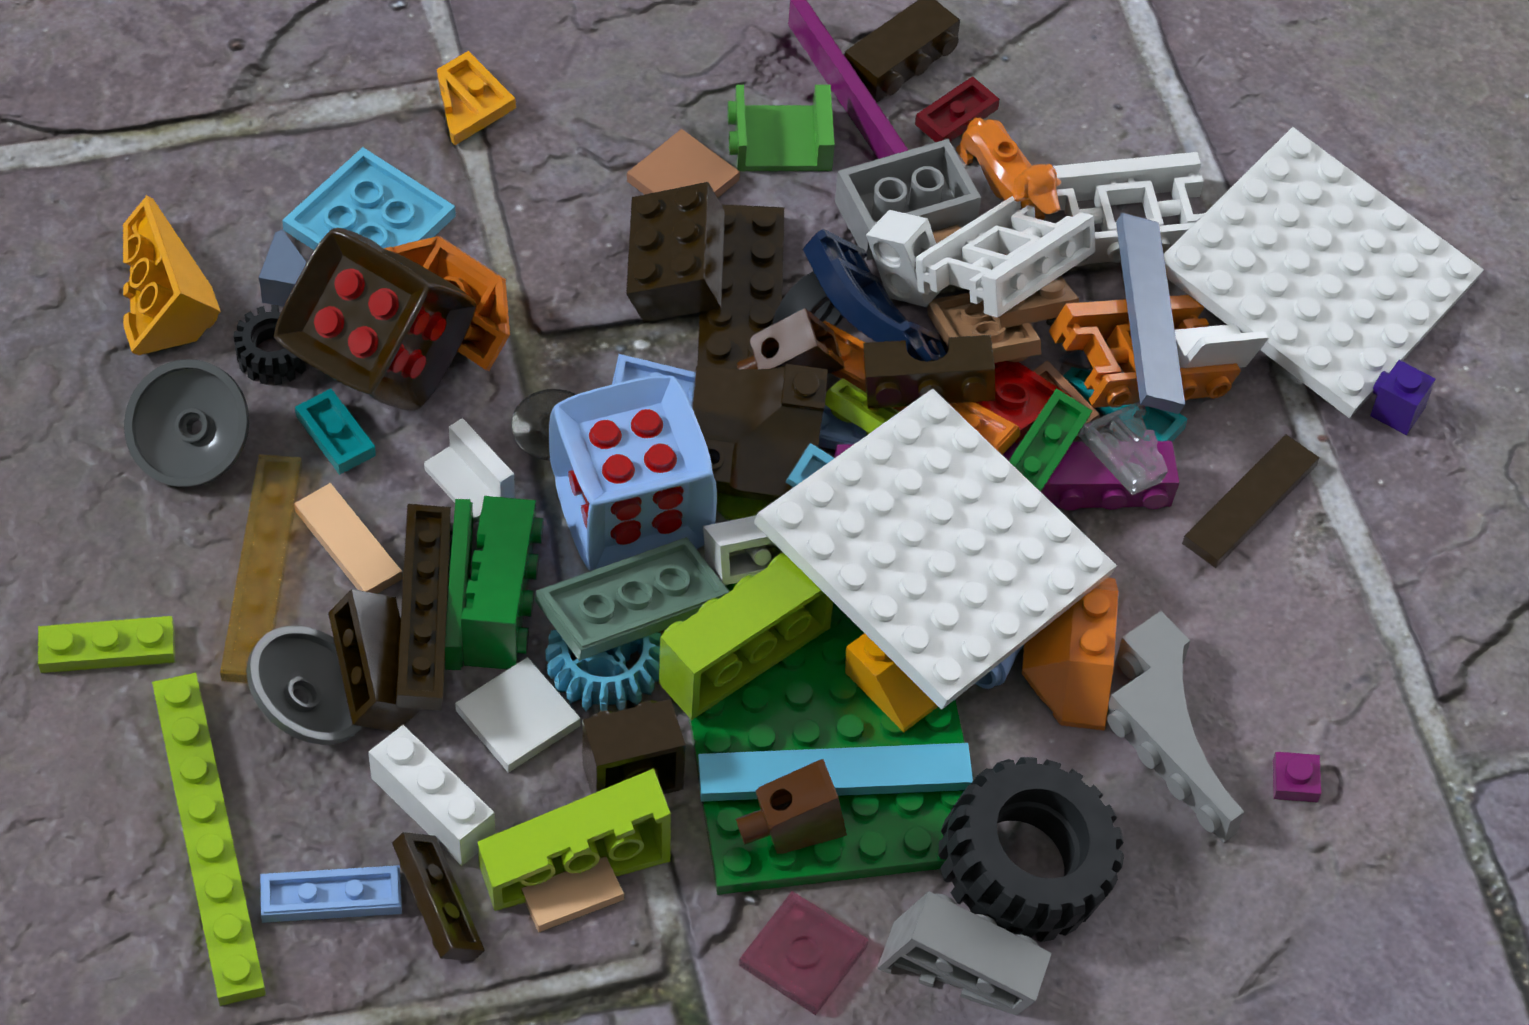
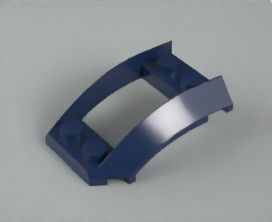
M825 229L818 231L804 246L803 251L831 303L849 323L875 342L906 340L908 354L919 361H936L948 353L946 344L939 334L907 320L888 296L880 279L873 275L864 260L867 254L863 248Z

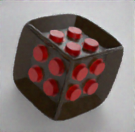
M334 228L319 242L304 266L280 313L274 338L289 352L338 382L359 392L369 394L380 403L402 410L415 411L428 401L448 370L470 327L476 309V302L452 283L412 260L383 249L373 240L344 228Z

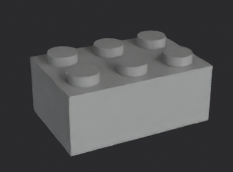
M949 139L839 170L837 173L835 203L857 245L865 250L867 254L865 260L868 261L874 259L866 234L888 210L928 218L932 232L954 225L962 228L978 218L981 196Z

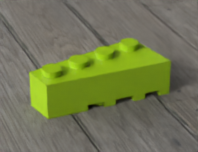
M654 768L478 841L479 866L494 911L525 903V896L521 890L525 886L544 883L552 876L565 871L569 873L587 871L593 868L600 858L605 856L616 877L670 862L671 813Z

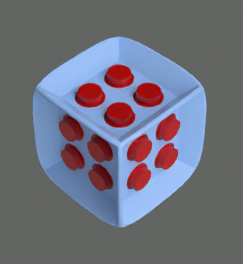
M658 375L633 379L579 393L554 406L549 420L551 467L555 475L557 494L578 553L589 571L685 537L690 540L696 549L704 546L703 526L715 524L716 481L703 433L685 391L674 376Z

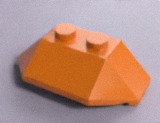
M440 236L383 248L423 266L452 283L475 300V313L458 352L483 369L490 371L510 336L506 279Z
M1115 578L1105 579L1024 644L1022 675L1039 698L1051 709L1054 718L1061 726L1105 730L1116 640L1119 591Z

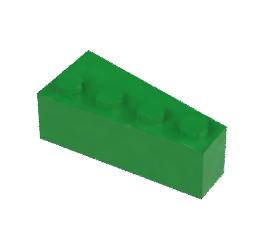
M484 496L477 531V549L480 550H474L471 580H468L466 590L467 604L466 608H463L461 617L464 666L508 670L518 663L519 654H527L529 628L523 627L524 616L532 617L534 591L528 590L529 579L537 580L539 554H533L534 543H542L544 518L536 517V500Z

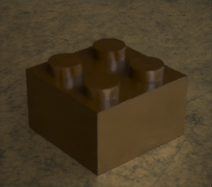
M671 699L660 702L653 700L645 701L634 708L617 712L602 711L594 714L591 718L582 720V760L591 794L653 768L663 794L684 790L686 744Z

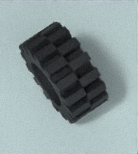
M271 305V312H265L264 306L258 307L257 316H254L251 311L245 314L246 322L239 320L237 331H234L237 363L239 362L241 371L243 373L247 371L248 378L253 381L259 375L260 384L268 385L269 378H274L275 385L282 384L281 377L284 376L291 382L296 379L295 370L302 375L306 371V362L287 349L283 348L279 351L267 352L257 348L261 342L274 338L276 324L281 313L279 312V305Z

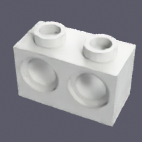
M888 210L866 234L884 288L892 299L927 307L939 292L932 291L927 295L918 292L915 266L916 257L936 244L928 218Z

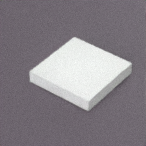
M528 657L455 703L456 712L508 773L581 726V718Z

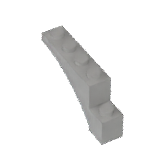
M1160 611L1121 638L1116 660L1122 672L1132 681L1111 695L1107 721L1117 736L1124 737L1137 750L1138 757L1142 763L1150 769L1154 768L1166 781L1172 795L1178 800H1184L1196 813L1202 827L1208 832H1214L1224 843L1237 834L1244 811L1225 790L1208 764L1192 727L1183 687V664L1190 640Z

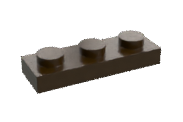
M402 832L392 842V845L440 959L474 961L485 949L437 837L434 835Z

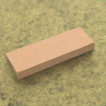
M331 483L294 503L297 515L357 590L378 594L403 579L402 570Z

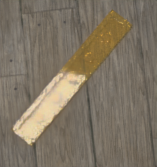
M263 454L258 456L220 670L221 681L248 683L246 670L249 655L257 642L265 634L275 629L295 513L294 503L297 501L302 471L301 457Z

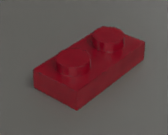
M972 76L917 113L915 125L934 142L949 139L951 142L967 130L969 123L974 118L985 119L997 111L1000 99Z

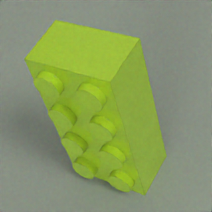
M781 553L770 562L767 568L754 576H745L734 586L733 590L719 599L712 598L700 607L696 614L684 622H674L664 631L662 636H660L659 684L687 716L693 720L830 629L833 601L784 553Z

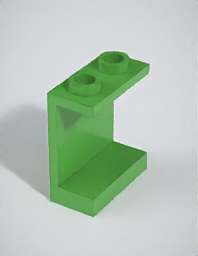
M736 85L735 101H728L727 117L728 125H735V131H729V155H737V170L832 171L835 143L831 85H815L813 105H745L744 85Z

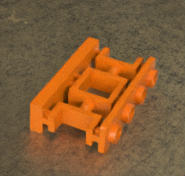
M1189 295L1170 296L1174 330L1208 327L1209 323L1206 318H1198L1205 308ZM1126 299L1066 303L1050 327L1049 333L1055 344L1063 343L1062 345L1066 351L1083 350L1093 367L1092 372L1084 382L1087 390L1094 389L1093 394L1089 398L1091 406L1093 408L1108 406L1116 408L1122 405L1140 404ZM1238 364L1180 368L1185 401L1205 397L1214 399L1225 395L1241 372Z

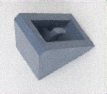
M283 229L275 232L259 275L262 303L284 307L289 294L307 263Z

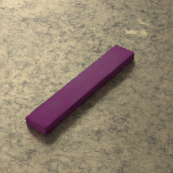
M790 0L788 26L827 84L831 85V90L876 157L880 159L908 151V148L808 1Z

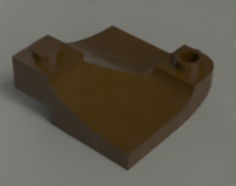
M785 364V367L771 369H725L696 366L691 406L703 433L709 454L715 463L712 465V470L716 481L717 493L774 502L793 488L786 483L787 478L807 446L812 443L818 447L823 411L825 409L828 369Z

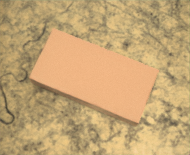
M606 856L600 858L599 862L587 871L581 873L565 871L552 876L544 883L521 888L525 896V904L538 932L624 900V892Z

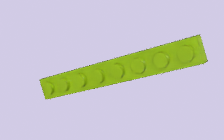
M191 673L153 681L155 700L219 1006L265 996V986L197 674Z

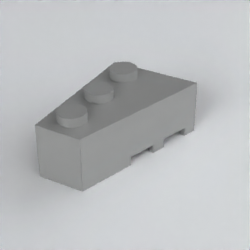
M928 891L894 921L877 969L891 974L893 966L920 974V984L933 988L935 980L962 988V998L1017 1016L1036 1001L1052 953L1039 947L1032 938L1024 935H1015L997 926V923L992 918L981 914H974L956 905L952 898Z

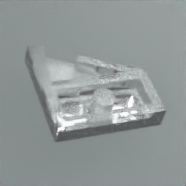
M1140 401L1084 424L1078 435L1132 495L1161 483L1168 472L1164 458L1157 449L1158 442L1154 431L1146 429L1143 421L1146 408L1144 405H1140Z

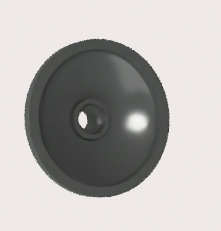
M194 359L176 360L163 364L142 379L129 399L124 419L127 447L137 465L147 475L159 482L184 488L210 483L226 473L234 465L244 449L249 433V410L245 396L235 380L228 373L213 364ZM200 420L202 429L198 434L194 435L192 425Z
M284 626L268 632L257 642L247 662L248 686L260 710L275 726L299 740L320 745H332L347 741L363 728L362 726L352 725L334 638L310 627Z

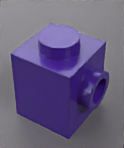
M1398 360L1390 373L1382 371L1376 380L1372 393L1377 395L1370 416L1407 435L1426 408L1436 379Z

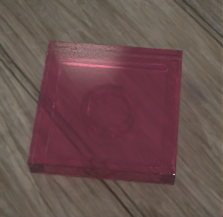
M791 891L740 957L739 966L816 1015L868 946V939Z

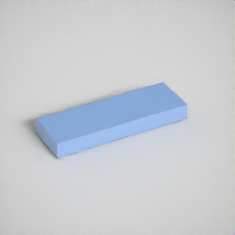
M400 865L260 874L262 923L402 914Z

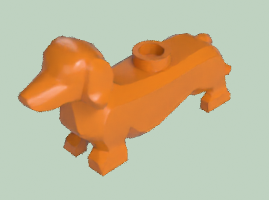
M974 118L964 132L961 143L956 147V151L965 164L973 163V156L976 157L995 196L1002 201L1013 196L1014 201H1021V209L1028 205L1035 207V218L1043 220L1045 219V214H1053L1060 211L1056 187L1061 184V180L1057 178L1056 170L1052 164L1031 165L999 120Z

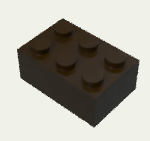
M709 182L632 197L626 295L644 323L721 308L725 211Z

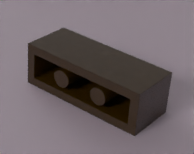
M917 0L847 49L844 56L877 103L885 96L895 94L902 84L913 76L923 74L930 64L941 56H948L954 51L959 41L960 19L936 0Z
M351 589L328 612L352 725L394 732L400 726L405 725L421 710L396 707L401 622L396 597Z

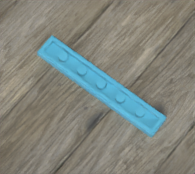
M968 743L698 754L701 801L757 799L755 791L760 786L821 759H824L838 796L965 790L973 782Z

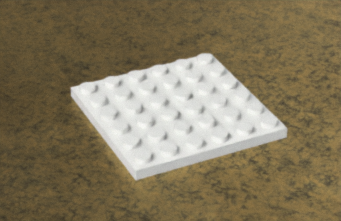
M1294 127L1270 148L1164 253L1168 280L1227 325L1236 324L1241 333L1265 331L1269 339L1260 350L1348 418H1351L1373 394V386L1382 371L1390 373L1398 360L1403 361L1478 280L1484 269Z
M934 389L928 391L758 512L753 522L941 710L1107 579L1117 566Z

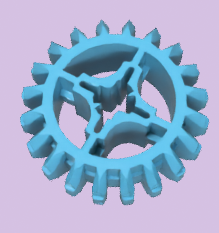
M551 630L548 637L549 645L545 651L546 661H548V676H550V679H554L555 688L558 693H567V699L570 704L582 699V707H584L585 711L593 704L599 705L601 711H607L608 705L615 704L621 711L626 706V700L638 705L642 700V693L651 695L654 690V682H659L661 633L656 632L580 661L576 659L573 661L570 657L572 650L557 630ZM638 651L640 659L628 670L626 662L630 660L631 654Z

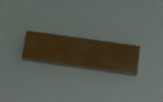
M1285 434L1184 535L1182 544L1217 568L1317 466L1320 457Z

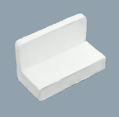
M1236 324L1175 330L1180 368L1237 363L1239 368L1246 367L1269 339L1265 331L1241 333Z
M463 418L450 425V446L425 461L424 468L454 503L455 499H471V502H473L474 522L480 520L484 496L515 498L514 473Z

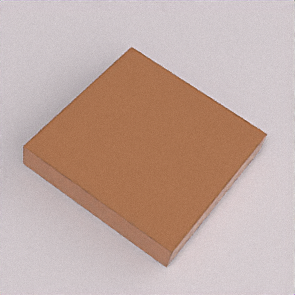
M680 129L627 172V182L644 195L709 182L715 195L719 198L736 184L740 178L739 170L683 129Z

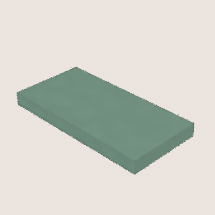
M685 537L536 590L535 602L580 661L667 629L676 621L684 622L696 614L705 602L712 598L719 599L730 591L690 540Z

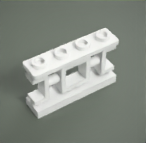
M1198 152L1053 166L1056 170L1057 178L1061 180V184L1056 187L1060 211L1064 210L1065 215L1071 217L1080 212L1094 215V224L1100 223L1102 232H1095L1096 252L1077 264L1076 267L1093 263L1121 262L1117 227L1111 205L1142 202L1146 218L1159 222L1164 254L1205 214H1193L1189 202L1191 197H1200L1203 186L1202 175L1199 176L1201 162ZM1171 192L1173 200L1157 201L1155 193ZM1094 200L1096 208L1079 209L1077 201ZM1178 215L1180 224L1164 225L1162 217Z
M1011 196L916 257L915 272L917 275L918 292L927 295L932 291L939 292L948 285L970 290L971 303L978 304L983 301L984 314L999 317L1096 252L1094 215L1080 212L1073 217L1066 216L1059 222L1052 223L1035 218V207L1028 205L1021 209V201L1016 202L1014 197Z

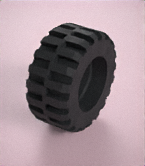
M1020 757L1016 764L1011 759L997 762L993 769L986 768L968 785L944 821L941 829L943 837L939 842L938 855L941 859L946 860L941 866V872L946 883H953L954 888L950 893L957 904L960 905L964 902L969 907L970 912L992 918L997 923V926L1015 935H1024L1030 938L1036 935L1038 941L1045 942L1054 940L1058 934L1066 936L1075 931L1082 922H1086L1113 890L1118 881L1117 873L1123 866L1124 854L1118 849L1123 845L1124 841L1120 827L1113 826L1117 816L1110 804L1107 806L1103 804L1100 800L1103 794L1094 784L1091 787L1086 785L1081 780L1083 775L1073 769L1068 773L1060 769L1061 763L1046 759L1043 764H1037V758ZM1020 821L1033 825L1043 831L1052 839L1062 856L1064 876L1060 878L1037 877L1016 866L1002 849L997 834V823Z

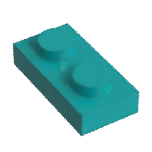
M332 388L295 406L297 419L339 475L376 456L375 445Z

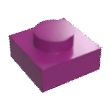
M1275 752L1273 757L1274 799L1318 802L1321 796L1320 755Z

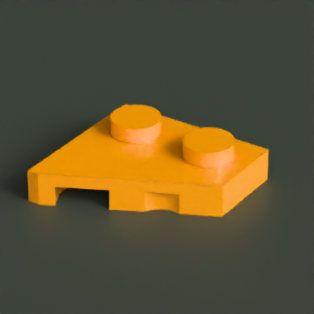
M469 51L437 69L438 83L450 138L454 145H457L516 109L515 97Z

